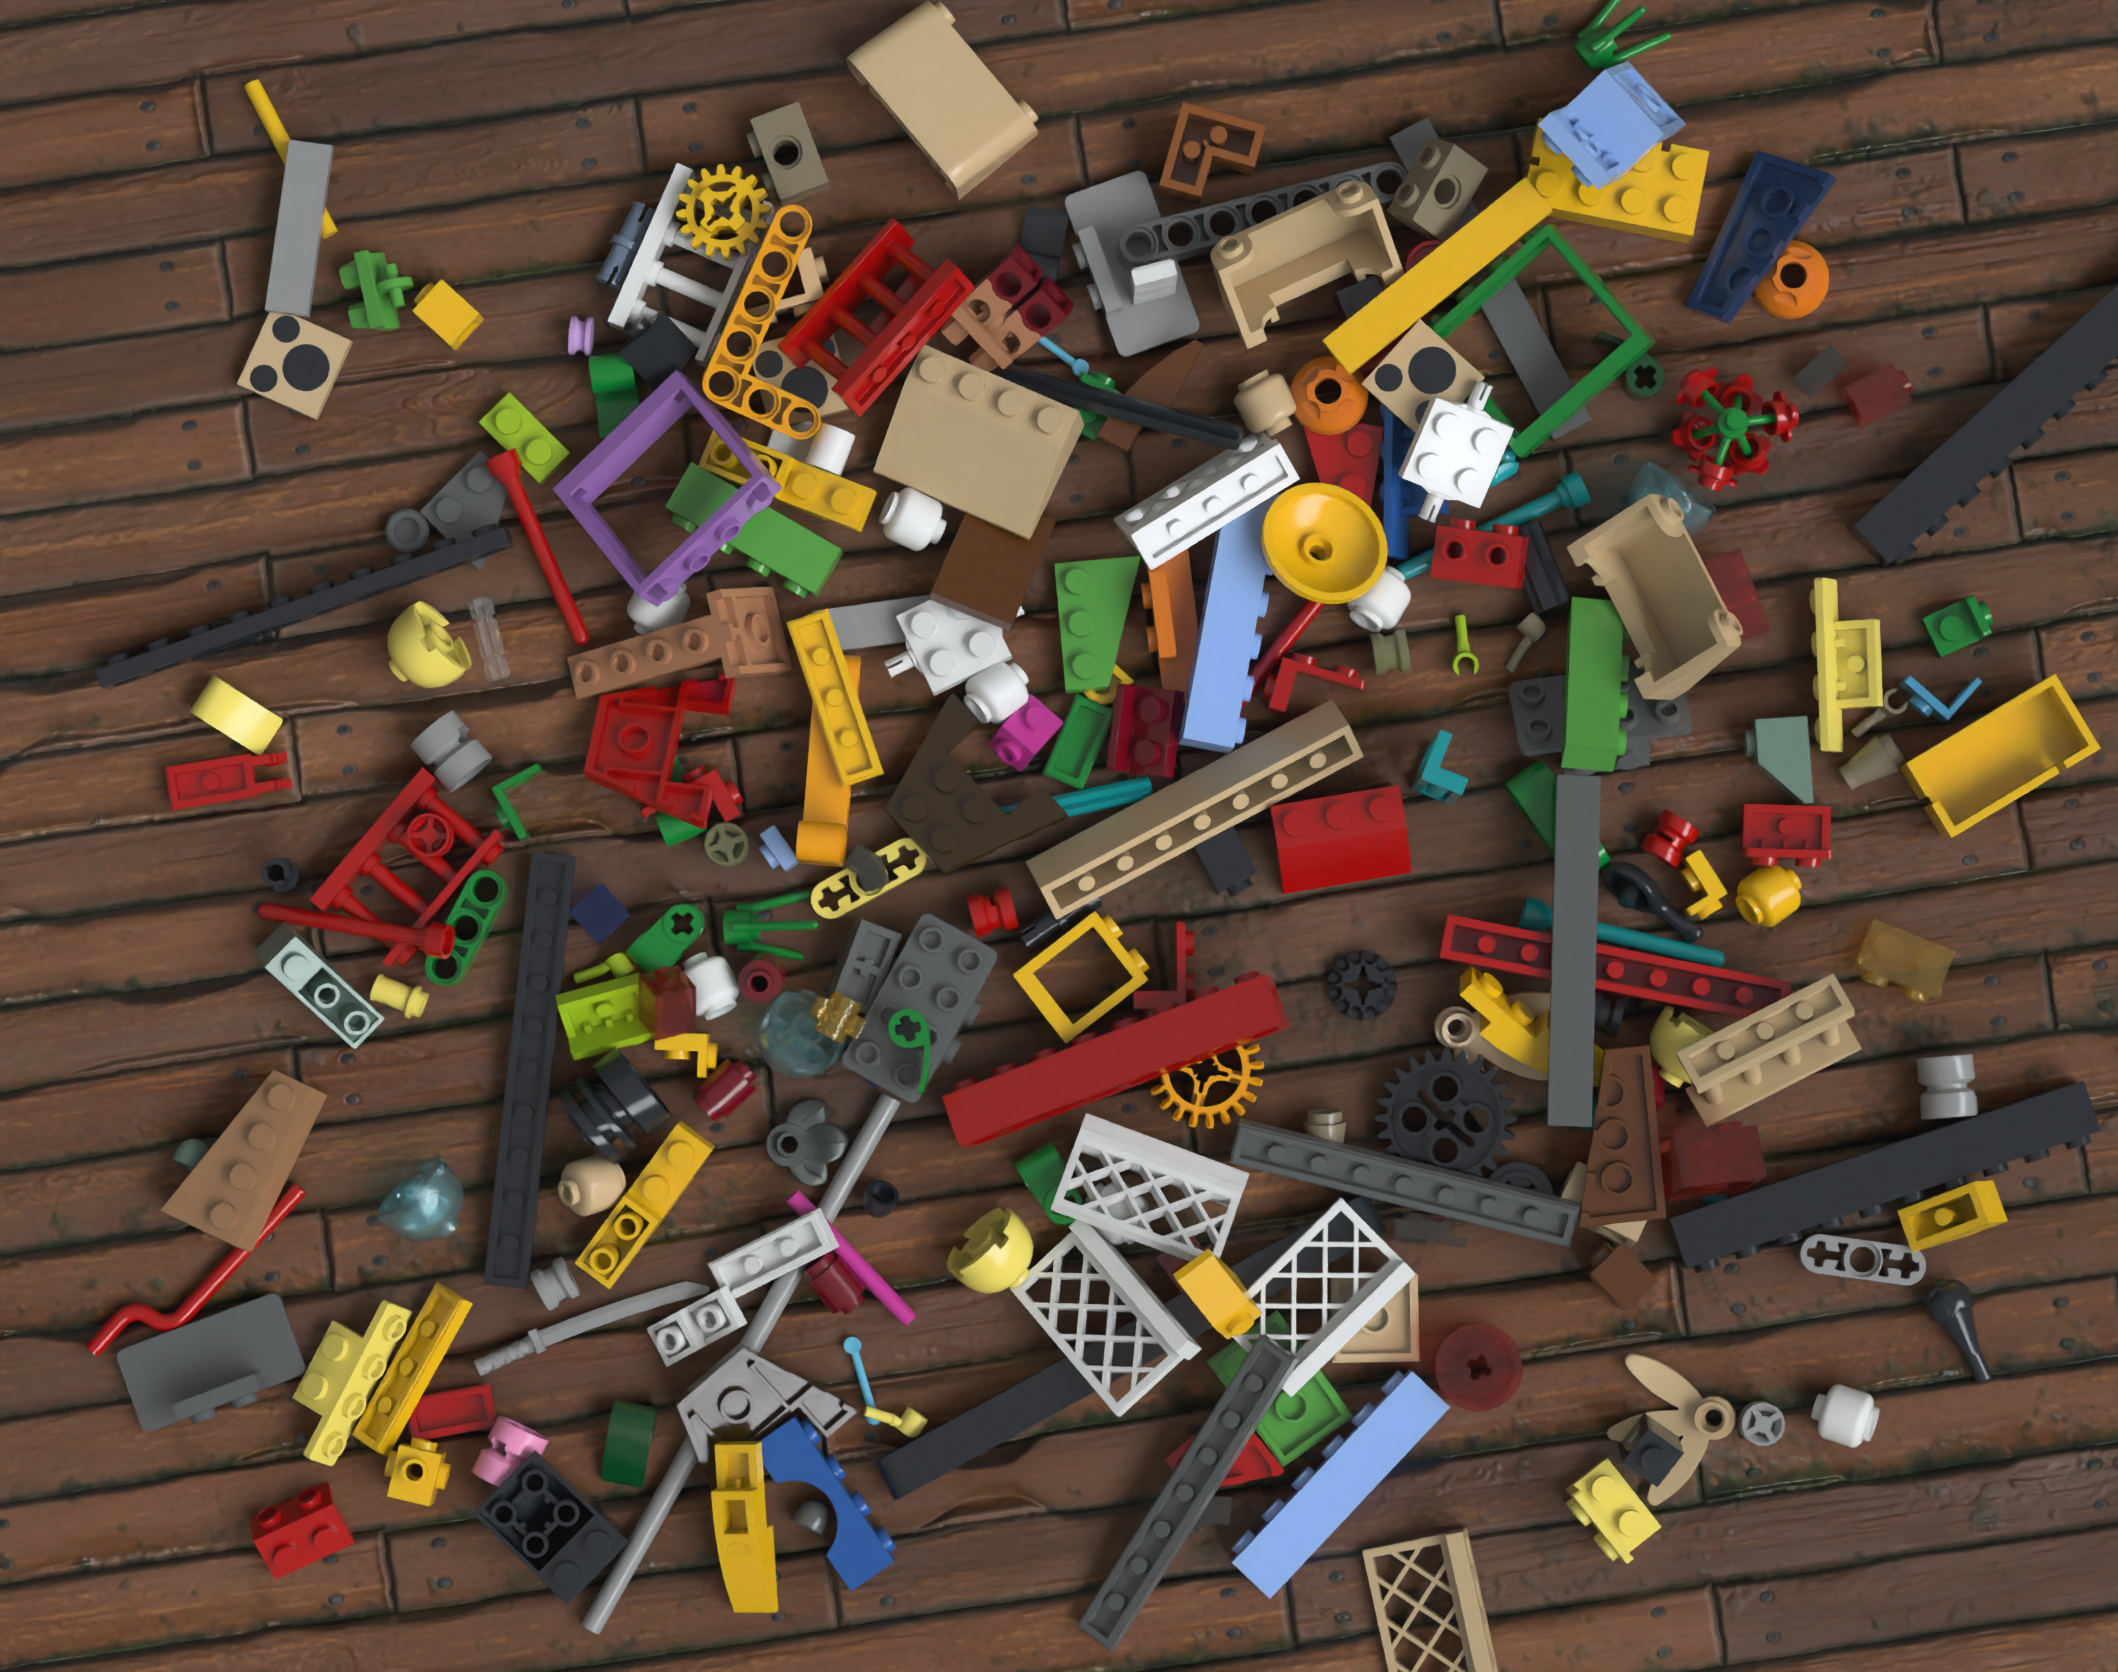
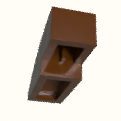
M1194 340L1172 352L1149 369L1125 395L1173 407L1202 350L1203 343ZM1108 417L1097 434V441L1128 456L1143 426Z

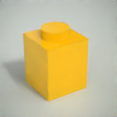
M442 279L436 285L432 283L427 284L414 299L417 306L412 310L413 313L454 351L460 347L484 320L480 313Z

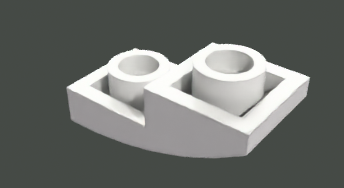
M726 1285L648 1327L647 1331L666 1367L746 1325L747 1321L729 1287Z

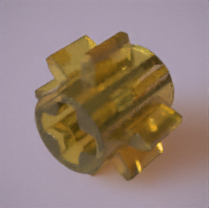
M835 990L829 1000L819 995L809 1013L818 1018L813 1029L843 1044L847 1034L858 1039L867 1022L858 1016L863 1005Z

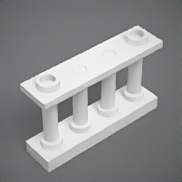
M677 163L608 318V322L611 327L625 333L630 325L641 316L648 320L657 314V311L646 307L647 302L642 300L648 284L653 287L656 284L662 285L711 306L716 311L707 332L669 317L693 344L699 348L695 360L697 364L706 367L759 246L749 241L745 244L747 255L744 257L740 253L731 250L730 261H725L721 251L717 250L714 257L710 259L733 269L724 293L664 268V263L659 261L666 245L672 247L675 244L708 258L705 254L706 245L695 251L690 245L695 235L684 237L680 231L682 224L676 221V212L681 210L683 206L686 207L678 199L679 194L690 195L692 190L687 181L689 179L695 180L696 177L693 169ZM764 200L763 204L770 205L772 213L762 216L761 219L770 225L774 208L772 203ZM698 202L697 207L704 210V206ZM720 205L715 210L719 217H725L727 220L733 216L730 206L725 209ZM743 208L744 219L750 223L752 212ZM757 231L756 235L760 242L767 231Z

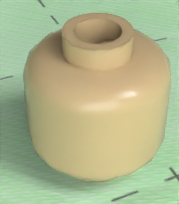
M1266 369L1237 386L1240 392L1234 397V405L1250 432L1259 433L1266 430L1271 437L1292 425L1289 416L1295 413L1296 403L1287 382L1281 374L1274 373L1270 375Z
M602 1154L571 1162L565 1166L561 1175V1182L558 1185L560 1199L566 1206H569L576 1214L581 1216H588L613 1208L619 1203L625 1190V1175L618 1163L614 1164Z

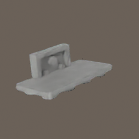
M1134 171L1068 195L1065 199V207L1078 243L1072 245V249L1080 270L1088 268L1093 283L1086 285L1092 305L1095 310L1102 308L1119 355L1130 357L1196 333L1200 325L1177 261L1174 262L1178 274L1175 294L1133 305L1130 293L1132 270L1124 267L1117 257V246L1121 235L1128 227L1161 218L1145 173ZM1133 238L1126 243V248L1132 256L1143 257L1149 253V247L1142 239Z

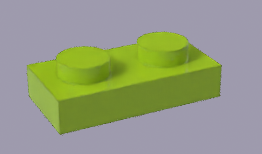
M510 392L479 421L507 451L516 448L522 461L521 466L540 485L571 456V453Z

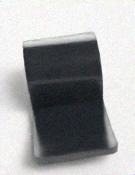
M1030 205L1026 210L1020 246L1044 271L1038 284L1047 276L1056 284L1069 214Z

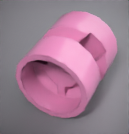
M499 1415L488 1436L492 1445L490 1448L481 1450L472 1472L499 1487L534 1450L542 1456L549 1439L527 1426Z

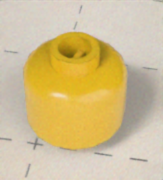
M1762 865L1739 883L1737 887L1738 896L1735 899L1736 906L1740 914L1750 924L1773 927L1795 912L1800 906L1801 896L1799 889L1801 888V882L1794 871L1788 867L1783 869L1778 865Z

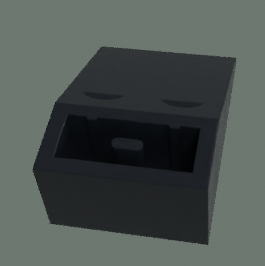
M536 1450L473 1512L566 1605L629 1543V1534L595 1501Z

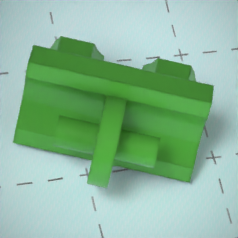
M369 250L354 253L355 260L339 268L341 282L346 290L362 289L364 302L349 306L348 314L351 326L356 329L383 331L401 328L397 308L405 306L402 291L413 288L412 278L399 277L396 263L387 264L385 253H369Z

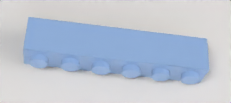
M1279 494L1271 496L1216 531L1178 744L1229 754L1234 749L1235 743L1242 744L1246 718H1241L1240 712L1242 701L1249 702L1253 690L1254 676H1249L1247 673L1250 659L1257 660L1261 645L1262 634L1255 633L1257 618L1265 617L1269 601V592L1262 591L1265 575L1272 576L1273 574L1263 554L1261 527L1265 514L1272 503L1280 496Z
M1410 1369L1405 1375L1398 1370L1381 1388L1386 1395L1374 1407L1368 1402L1352 1418L1351 1422L1356 1427L1344 1439L1339 1434L1335 1436L1322 1450L1321 1454L1326 1459L1315 1470L1308 1466L1297 1476L1291 1484L1296 1489L1295 1492L1285 1502L1277 1498L1261 1515L1266 1521L1255 1534L1247 1530L1231 1547L1236 1553L1232 1557L1231 1562L1269 1599L1450 1408Z

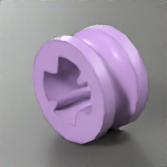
M571 316L568 352L571 355H575L576 351L581 350L585 353V356H591L594 341V317H587L586 321H580L578 316Z

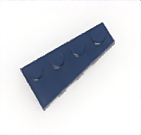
M1757 150L1686 306L1692 312L1729 324L1836 182V178L1830 173Z

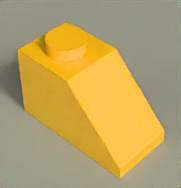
M1993 1180L1972 1182L1897 1211L1911 1252L1964 1238L2008 1221Z
M1209 1248L1173 1274L1177 1282L1211 1325L1227 1340L1232 1336H1239L1247 1332L1253 1326L1254 1320L1262 1315V1312L1238 1276Z

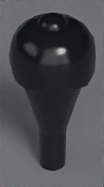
M1938 1279L1924 1296V1310L1929 1320L1936 1321L1964 1355L1975 1381L1979 1384L1985 1383L1992 1378V1373L1979 1347L1972 1310L1975 1299L1968 1286L1960 1280Z

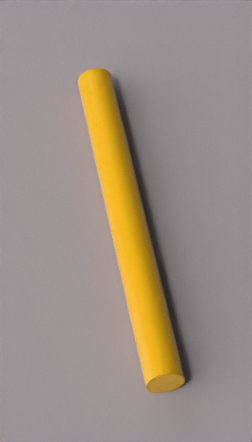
M259 79L247 83L244 89L283 164L286 165L290 138ZM326 207L321 234L323 239L338 232Z

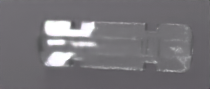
M489 597L473 599L469 601L468 606L471 618L476 620V624L473 626L481 658L486 661L483 664L486 678L490 682L506 679L509 677L510 672L507 660L502 657L505 651L498 623L492 616L495 614L493 602Z

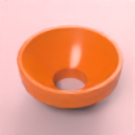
M1791 240L1752 292L1753 296L1762 309L1775 317L1783 319L1801 318L1817 309L1824 300L1829 286L1828 267L1821 254L1812 246L1804 242ZM1797 264L1803 268L1805 282L1801 287L1789 288L1782 283L1780 273L1785 265Z
M1330 356L1316 358L1308 362L1295 375L1290 387L1296 403L1295 418L1306 429L1319 435L1331 436L1350 430L1363 417L1368 405V390L1362 386L1365 380L1363 375L1357 369L1349 376L1337 360ZM1326 379L1336 381L1342 390L1339 399L1331 404L1322 403L1315 395L1316 386Z

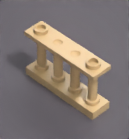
M1834 973L1676 1052L1680 1064L1692 1083V1086L1686 1088V1093L1705 1127L1861 1050L1859 1042L1846 1022L1847 1019L1855 1016L1854 1008Z

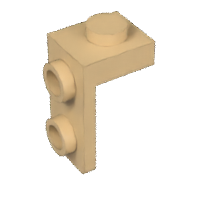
M811 247L803 249L797 262L805 294L781 300L770 325L778 322L776 316L793 312L795 318L803 317L824 294L821 283L829 281L823 256L814 258ZM769 303L746 309V311L751 316H761L768 310Z

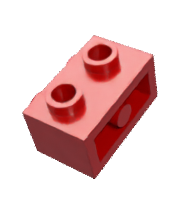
M1450 518L1449 526L1437 525L1430 577L1513 589L1523 587L1529 536L1518 535V526L1493 523L1492 531L1475 529L1476 521Z

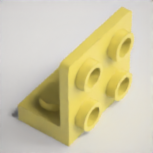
M1607 1457L1565 1489L1571 1496L1566 1505L1585 1527L1590 1523L1593 1524L1599 1532L1593 1539L1612 1561L1619 1557L1626 1564L1631 1562L1634 1558L1630 1555V1552L1661 1528L1658 1521Z

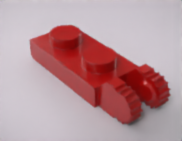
M287 752L258 756L244 754L165 767L171 810L177 811L258 798L259 794L292 789L291 779L275 778L271 779V781L257 783L255 767H275L288 762Z

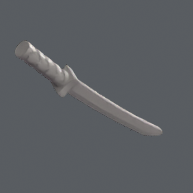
M684 1281L583 1313L540 1331L537 1328L533 1329L522 1340H517L508 1346L498 1349L496 1352L493 1351L484 1357L474 1360L479 1374L483 1376L491 1370L494 1371L503 1365L505 1366L513 1362L515 1359L518 1360L535 1351L539 1354L547 1350L546 1346L587 1330L662 1305L706 1294L710 1291V1287Z

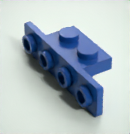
M1380 403V411L1384 419V438L1380 444V456L1384 463V481L1380 485V500L1384 506V524H1382L1387 540V557L1404 560L1409 558V517L1418 516L1428 492L1421 485L1403 479L1398 475L1416 433L1385 405ZM1444 499L1437 516L1449 515V500Z

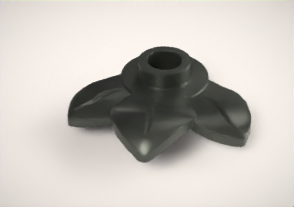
M809 1099L793 1106L787 1115L785 1123L775 1126L768 1133L765 1140V1150L769 1159L776 1165L788 1167L795 1180L807 1186L827 1184L828 1169L825 1163L843 1156L852 1143L850 1137L842 1129L825 1123L827 1102L823 1099ZM784 1137H790L794 1141L795 1147L791 1153L784 1152L781 1147Z

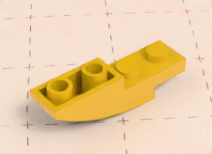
M713 430L698 466L742 487L752 477L751 474ZM742 438L781 485L782 489L773 496V500L861 533L876 497V491Z
M1471 966L1460 976L1459 995L1481 1013L1479 1018V1034L1517 1061L1548 1074L1550 1011L1548 1009L1545 1010L1534 1020L1535 1016L1529 1007L1520 1000L1512 1001L1504 994L1503 988L1496 978L1487 972L1481 974L1475 967ZM1594 1044L1593 1086L1598 1087L1604 1051L1596 1044Z
M682 1121L678 1122L575 1264L610 1289L688 1187L694 1175L715 1146Z
M762 1441L719 1442L714 1445L717 1488L711 1491L719 1561L727 1593L734 1613H776L778 1611L774 1533L773 1525H767Z

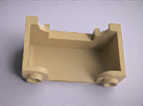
M927 0L857 48L846 58L851 74L862 86L869 85V91L875 99L877 98L930 160L931 166L936 171L938 170L947 181L945 185L960 200L1038 135L1034 123L1039 118L1023 99L1016 103L951 26L956 21L943 3L939 1L933 5Z
M1354 180L1346 181L1333 190L1237 234L1222 238L1210 254L1223 305L1247 349L1267 341L1264 332L1266 322L1269 319L1272 323L1280 320L1276 306L1351 272L1358 283L1367 280L1365 274H1375L1382 278L1386 286L1404 275L1378 197L1367 183Z
M1648 494L1567 546V549L1576 566L1588 563L1597 574L1592 577L1596 586H1605L1641 657L1635 660L1634 663L1637 669H1645V672L1634 681L1643 699L1673 700L1693 687L1741 645L1740 635L1743 634V629L1736 616L1728 612L1682 522L1684 514L1679 504L1673 498L1666 499L1659 494Z

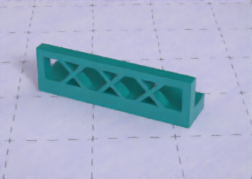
M1440 729L1428 744L1411 790L1452 805L1462 796L1468 778L1440 768L1453 735Z

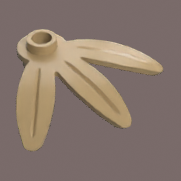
M1524 991L1507 995L1512 1001L1520 1000L1527 1005L1535 1018L1547 1009L1550 1011V992ZM1450 1006L1438 1014L1434 1023V1032L1441 1044L1453 1049L1452 1059H1457L1462 1050L1465 1049L1468 1050V1063L1473 1064L1479 1058L1478 1055L1481 1054L1493 1064L1511 1073L1535 1080H1548V1074L1517 1061L1479 1034V1018L1481 1013L1478 1010L1471 1012L1462 1006ZM1455 1019L1461 1020L1462 1027L1460 1031L1455 1034L1449 1033V1023ZM1473 1107L1468 1110L1480 1127L1485 1129L1488 1126L1489 1118L1485 1110L1479 1107Z
M1630 1353L1625 1357L1624 1361L1632 1374L1655 1395L1679 1409L1645 1413L1678 1437L1683 1436L1680 1442L1684 1454L1658 1487L1651 1483L1647 1501L1651 1505L1656 1506L1675 1494L1688 1481L1699 1465L1709 1440L1722 1439L1732 1432L1736 1424V1413L1730 1402L1722 1397L1709 1396L1703 1399L1690 1382L1668 1365L1644 1355ZM1710 1410H1717L1721 1413L1722 1422L1720 1425L1715 1426L1708 1421L1707 1415ZM1643 1413L1624 1419L1611 1426L1607 1431L1608 1437L1611 1440L1622 1442Z

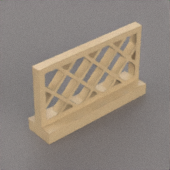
M1467 1527L1450 1530L1447 1533L1362 1550L1388 1672H1399V1670L1402 1672H1417L1429 1653L1451 1667L1448 1672H1499ZM1440 1544L1444 1563L1435 1576L1414 1561L1423 1547ZM1415 1549L1410 1559L1400 1553ZM1391 1554L1406 1564L1394 1584L1378 1575L1374 1557ZM1410 1567L1432 1581L1420 1601H1417L1398 1588ZM1445 1570L1449 1584L1440 1579ZM1380 1584L1389 1589L1384 1599ZM1435 1585H1438L1452 1595L1454 1605L1446 1618L1441 1617L1423 1605ZM1393 1593L1415 1607L1403 1627L1389 1619L1386 1614L1385 1606ZM1419 1610L1441 1624L1429 1644L1407 1631ZM1454 1613H1456L1458 1627L1449 1622ZM1390 1627L1398 1632L1394 1641H1392ZM1445 1627L1461 1637L1463 1649L1455 1662L1433 1648ZM1403 1636L1425 1650L1412 1670L1396 1659L1394 1649ZM1464 1655L1468 1670L1459 1665Z

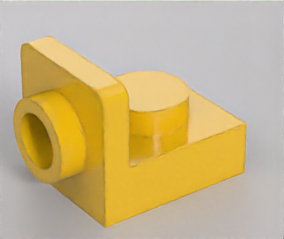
M1699 849L1682 859L1685 869L1680 872L1691 891L1696 893L1700 890L1704 896L1682 911L1687 918L1697 913L1700 920L1723 907L1719 899L1728 893Z
M655 1032L654 1050H665L664 1059H690L691 1051H698L697 1077L707 1078L709 1069L717 1068L718 1045L717 1043H710V1034Z

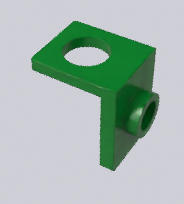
M538 763L492 788L500 803L493 807L505 830L513 827L519 840L523 842L531 838L507 792L543 773L544 770Z

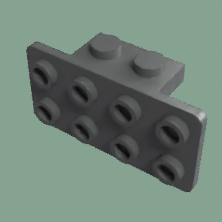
M1636 665L1629 666L1627 682L1621 681V692H1628V708L1626 719L1620 718L1619 729L1627 730L1625 755H1617L1614 770H1631L1639 766L1650 765V740L1687 735L1692 731V720L1686 692L1673 700L1643 699L1634 680L1643 675L1645 669H1637ZM1565 675L1515 681L1509 685L1508 694L1521 754L1532 756L1561 752ZM1562 768L1564 775L1587 776L1600 772L1596 770Z
M931 914L922 915L843 1055L842 1062L844 1066L910 1103L917 1102L923 1094H917L924 1065V1047L905 1049L896 1045L888 1033V1024L891 1017L900 1010L913 1009L920 1012L926 1018L931 1037L929 1083L942 1061L950 1065L962 1044V1041L956 1039V1036L963 1024L965 1023L971 1027L978 1016L983 1003L977 1001L984 982L997 961L996 951ZM910 1017L901 1019L903 1025L897 1026V1034L906 1036L908 1041L915 1040V1033L921 1031L920 1023H913Z
M275 1293L121 1349L117 1354L120 1370L140 1425L145 1431H154L190 1417L192 1425L217 1416L215 1407L231 1402L234 1410L258 1401L256 1392L301 1376L306 1371V1364L282 1298Z

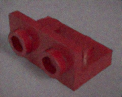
M1118 684L1112 707L1113 722L1111 737L1107 746V769L1131 774L1173 778L1185 692Z

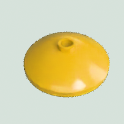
M1306 483L1292 487L1282 493L1272 503L1262 522L1261 546L1270 569L1281 583L1303 598L1323 604L1350 602L1366 594L1376 584L1384 571L1388 547L1386 535L1378 517L1363 500L1341 487L1326 483ZM1310 552L1317 554L1320 560L1313 558Z

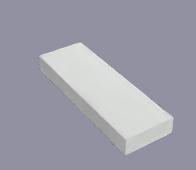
M1168 259L1132 269L1130 293L1133 305L1175 294L1178 274L1174 260Z
M818 1208L708 1263V1266L719 1288L727 1285L734 1299L840 1246L821 1208Z

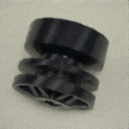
M615 1047L593 1065L596 1074L602 1082L601 1085L595 1088L584 1078L578 1077L575 1083L585 1098L580 1101L568 1088L561 1091L558 1097L564 1104L570 1122L594 1150L602 1153L614 1164H617L624 1158V1155L614 1142L615 1139L619 1137L628 1148L634 1150L638 1145L629 1130L632 1125L637 1124L643 1131L652 1135L673 1118V1115L638 1070Z

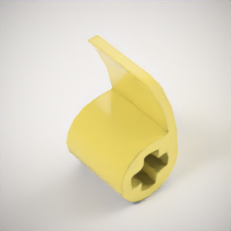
M214 675L190 709L191 713L257 755H261L283 722L282 718Z

